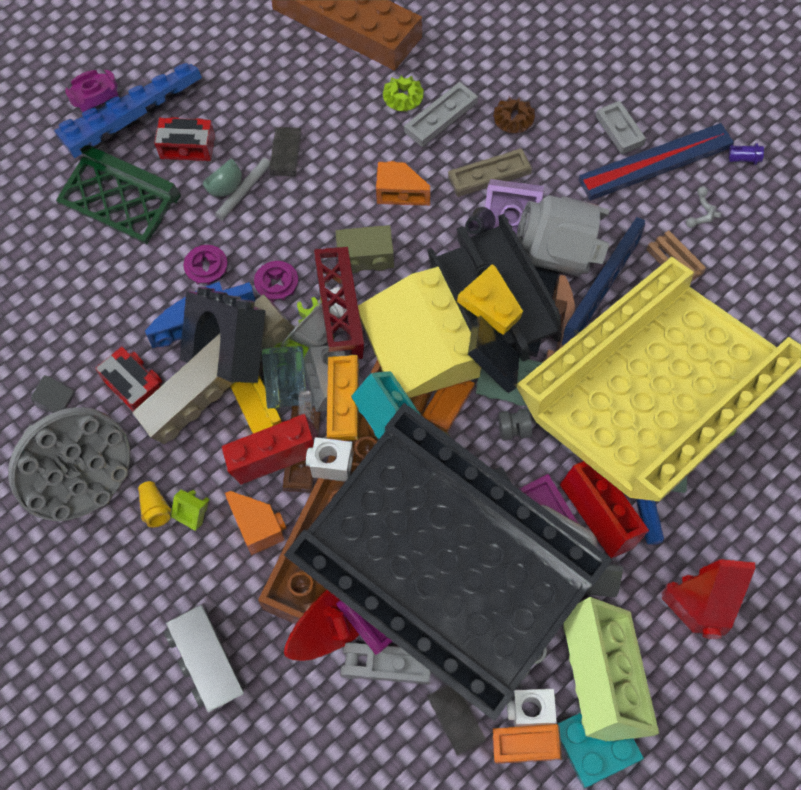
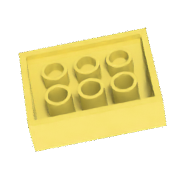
M439 267L413 273L358 305L361 323L382 371H391L409 398L480 377L481 367L468 355L471 332Z

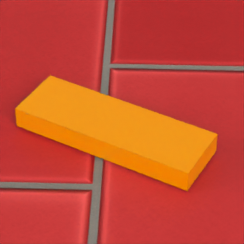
M358 355L328 357L327 439L341 441L358 440V407L351 398L353 393L359 388Z

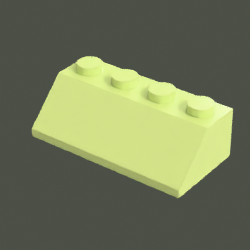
M592 597L581 601L565 620L563 630L567 639L570 654L569 661L573 669L576 684L575 691L579 699L582 725L586 736L604 741H615L659 734L631 612Z

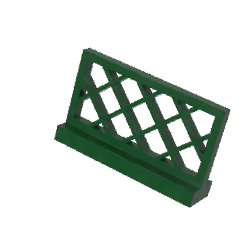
M83 146L80 150L83 157L57 197V203L147 245L172 202L177 204L181 197L175 184L92 146ZM86 167L94 169L96 177L83 181L82 174ZM111 178L116 179L118 187L105 191L102 182ZM98 183L100 193L87 197L85 187ZM133 188L138 189L140 197L127 201L124 192ZM80 189L83 199L74 202L67 200L71 192ZM120 193L122 203L109 207L107 197ZM156 198L163 201L158 209L149 212L147 201ZM102 199L105 209L92 212L89 203ZM142 203L145 213L131 218L129 207ZM124 209L127 219L117 223L113 222L111 214ZM147 219L148 227L144 234L141 235L135 232L133 224Z

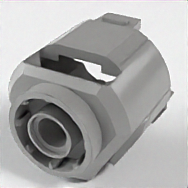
M548 195L539 203L527 202L520 218L516 236L519 238L534 266L579 277L582 273L588 274L590 262L603 264L609 242L597 238L600 220L609 215V209L565 196L559 198Z

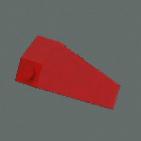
M717 560L699 569V575H686L682 577V584L680 585L677 582L667 584L662 591V600L693 633H701L702 637L707 639H720L734 625L754 574L755 562Z

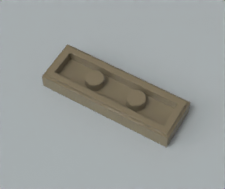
M521 148L448 171V178L456 196L460 197L488 188L490 179L510 181L529 175L532 172V167Z

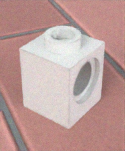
M315 437L313 448L309 447L306 455V466H310L312 477L346 482L350 477L354 455L352 442ZM328 455L336 457V460L332 463L322 462V459Z
M554 689L514 690L513 700H510L507 704L508 720H514V727L557 723ZM526 702L535 703L539 708V715L528 717L524 714L522 705Z

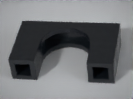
M197 287V292L186 291L180 360L188 363L220 334L217 376L229 382L258 383L266 310L255 307L254 301L241 300V297L215 291L213 288Z

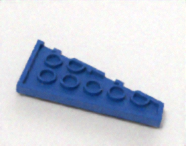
M188 63L178 65L174 68L175 72L168 75H158L151 80L152 83L144 87L142 85L135 86L128 91L129 94L121 98L119 96L107 100L105 102L106 105L101 108H90L82 113V117L74 121L73 119L63 121L54 132L73 158H76L82 154L80 148L83 146L97 145L101 142L102 134L106 132L108 134L116 133L146 114L147 110L145 107L148 105H160L166 101V94L169 92L172 94L178 93L201 79L202 76L199 69L192 64L188 65Z

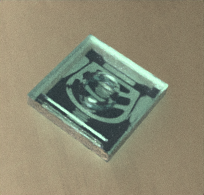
M302 346L262 349L267 409L307 404Z

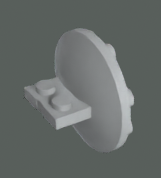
M74 407L54 412L42 418L34 425L30 424L15 446L8 467L11 491L26 511L44 520L60 522L87 515L99 507L105 506L126 478L130 463L129 441L119 424L109 415L99 410Z

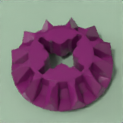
M201 245L195 247L186 255L183 268L189 280L195 281L197 285L200 283L210 285L214 280L220 281L221 275L227 273L228 261L225 253L220 248L213 245ZM204 258H206L207 262H209L210 264L209 270L207 272H205V270H203L202 267Z
M271 261L262 265L257 270L254 277V286L260 296L264 294L272 302L275 299L284 301L290 294L294 295V290L298 286V275L290 264L283 261ZM270 278L274 280L281 278L282 285L275 284L272 286Z

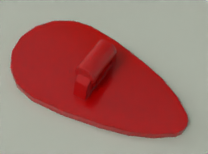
M326 590L296 623L284 647L286 658L296 661L313 660L344 647L345 643H350L359 636V633L336 605L340 599L330 591Z

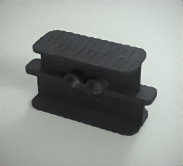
M501 214L498 216V227L472 237L469 236L464 226L457 228L458 241L461 247L436 256L434 250L430 248L428 249L429 263L431 269L439 267L456 303L458 295L489 266L494 265L523 310L521 319L504 335L500 332L498 333L510 345L513 344L523 362L530 359L529 344L551 335L556 342L561 341V319L555 301L551 298V294L547 291V287L543 284V280L539 277V273L535 270V266L531 263V259L528 257L515 231H513L507 217ZM457 303L471 332L473 320L478 317Z

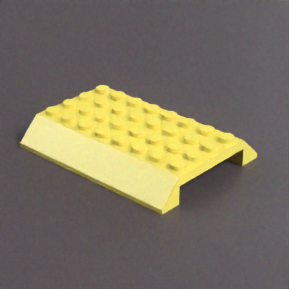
M670 257L517 384V389L537 424L629 498L658 502L673 490L801 368V345L788 337L776 347L692 289L690 284L694 271L673 257Z

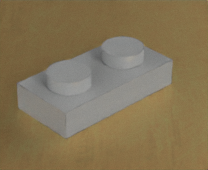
M621 101L597 110L596 118L621 155L645 145V136Z

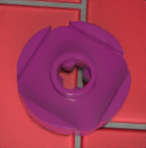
M90 70L76 76L71 81L72 87L70 89L66 87L65 89L70 104L74 107H79L84 112L118 96V83L114 74L109 70H104L105 74H98L97 70Z

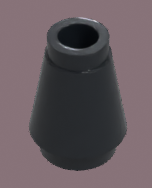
M478 207L471 212L466 221V230L470 234H481L493 229L496 223L495 216L490 209Z

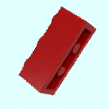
M302 414L225 444L221 447L228 473L242 485L306 460L308 448H313L315 437L318 438L315 426L306 414Z
M585 461L572 466L560 486L608 556L612 559L634 549L648 533L649 529L622 491Z

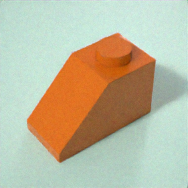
M395 161L378 162L376 181L377 204L430 206V185L406 163Z
M233 491L225 493L251 555L285 541L282 530L287 528L280 512L274 514L270 504Z

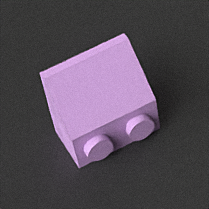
M490 179L485 207L490 209L495 216L496 223L494 228L499 226L498 216L504 214L517 235L520 218L527 202L539 203L543 197L544 186Z

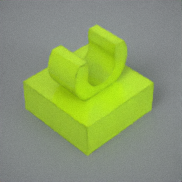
M181 489L174 495L171 518L196 531L203 524L209 498L206 497L202 501L195 497L196 491L192 490L187 493Z

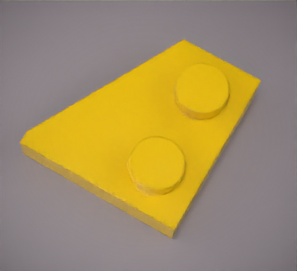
M494 265L489 266L457 298V303L477 317L481 315L494 329L503 335L521 319L523 313L520 305Z

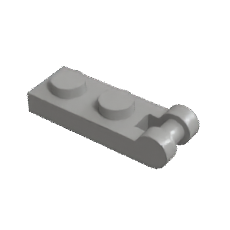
M345 643L343 647V655H346L345 665L341 666L340 676L343 678L430 685L431 671L401 647L387 646L377 655L373 653L367 644ZM358 657H367L366 667L357 666Z

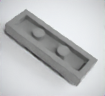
M458 82L405 124L404 132L423 147L478 103V96L461 82Z

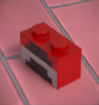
M159 118L154 142L159 158L211 161L215 141L212 121L202 118Z
M122 346L95 368L101 380L132 411L136 410L163 383L161 378L152 369L148 372L142 367L144 362L134 351L129 354Z

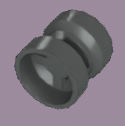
M520 409L516 413H509L508 411L498 412V425L502 441L512 440L515 436H520L521 438L532 437L529 409Z

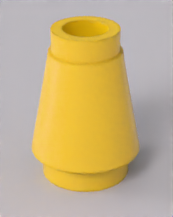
M147 481L140 484L138 492L142 521L152 528L166 524L170 520L171 508L155 483Z

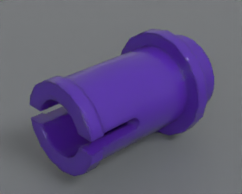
M755 143L754 146L730 145L729 163L753 162V165H757V162H763L764 146H759L758 143Z

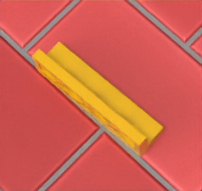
M258 376V383L235 382L230 385L252 434L282 423L274 405H268L269 394L260 376Z

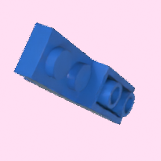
M220 281L206 286L207 288L215 289V291L241 297V300L255 302L250 282L226 290H222ZM186 297L166 309L145 330L152 348L165 347L174 341L182 339Z

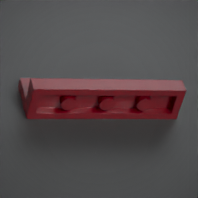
M348 247L314 249L328 352L350 350V355H358V359H363L364 339ZM336 257V266L332 270L322 264L321 258ZM331 279L339 283L340 290L336 294L325 288V285ZM335 303L343 307L344 314L340 319L329 312V309ZM339 327L347 332L348 341L334 342L333 334Z

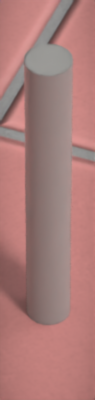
M263 158L238 186L236 191L216 211L215 216L219 220L223 221L272 165L267 158Z

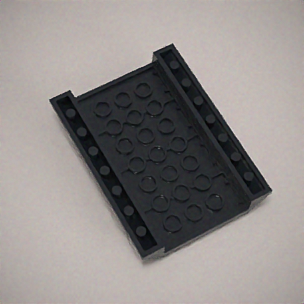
M403 403L387 423L384 434L307 531L304 529L284 554L285 557L494 722L514 696V690L590 587L595 585L612 561L610 557L406 403Z

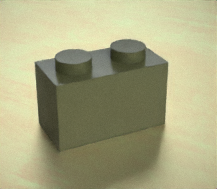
M390 225L335 230L337 247H348L352 273L364 270L383 271L387 268H394Z

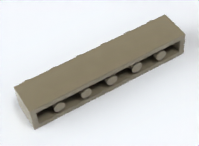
M264 294L255 301V307L266 310L260 361L264 359L265 351L268 352L277 343L284 341L289 332L294 329V326ZM220 334L132 412L150 438L164 445L178 436L180 430L189 422L196 420L210 403L217 401L223 392L235 383L217 376Z

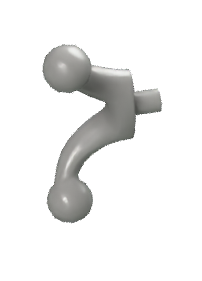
M704 186L699 187L697 193L701 205L708 214L696 219L693 217L688 218L686 225L689 228L695 227L696 224L712 223L714 217H721V212H716L717 207L706 201L705 196L708 194V189Z

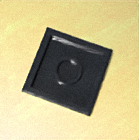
M480 315L472 323L468 355L506 392L510 393L517 388L520 354Z

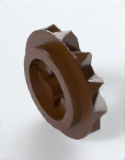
M509 96L507 101L500 100L498 106L494 108V122L505 132L521 133L533 125L535 109L530 106L529 101L524 102L521 97L517 100H512ZM517 110L518 114L511 120V113Z

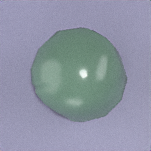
M230 159L203 181V186L212 196H229L236 191L241 183V169L233 159Z

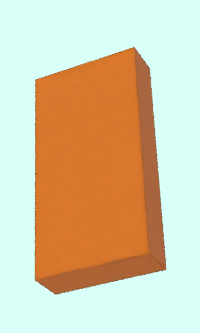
M469 380L438 389L422 416L440 430L448 433L473 391L475 383Z
M558 724L493 728L494 763L496 764L562 760L560 726Z

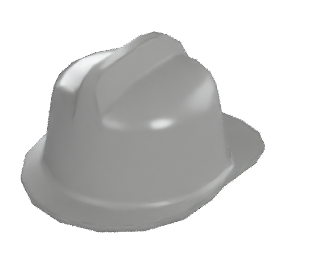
M321 301L293 329L280 347H284L291 340L308 348L323 346L327 343L323 312L320 307Z

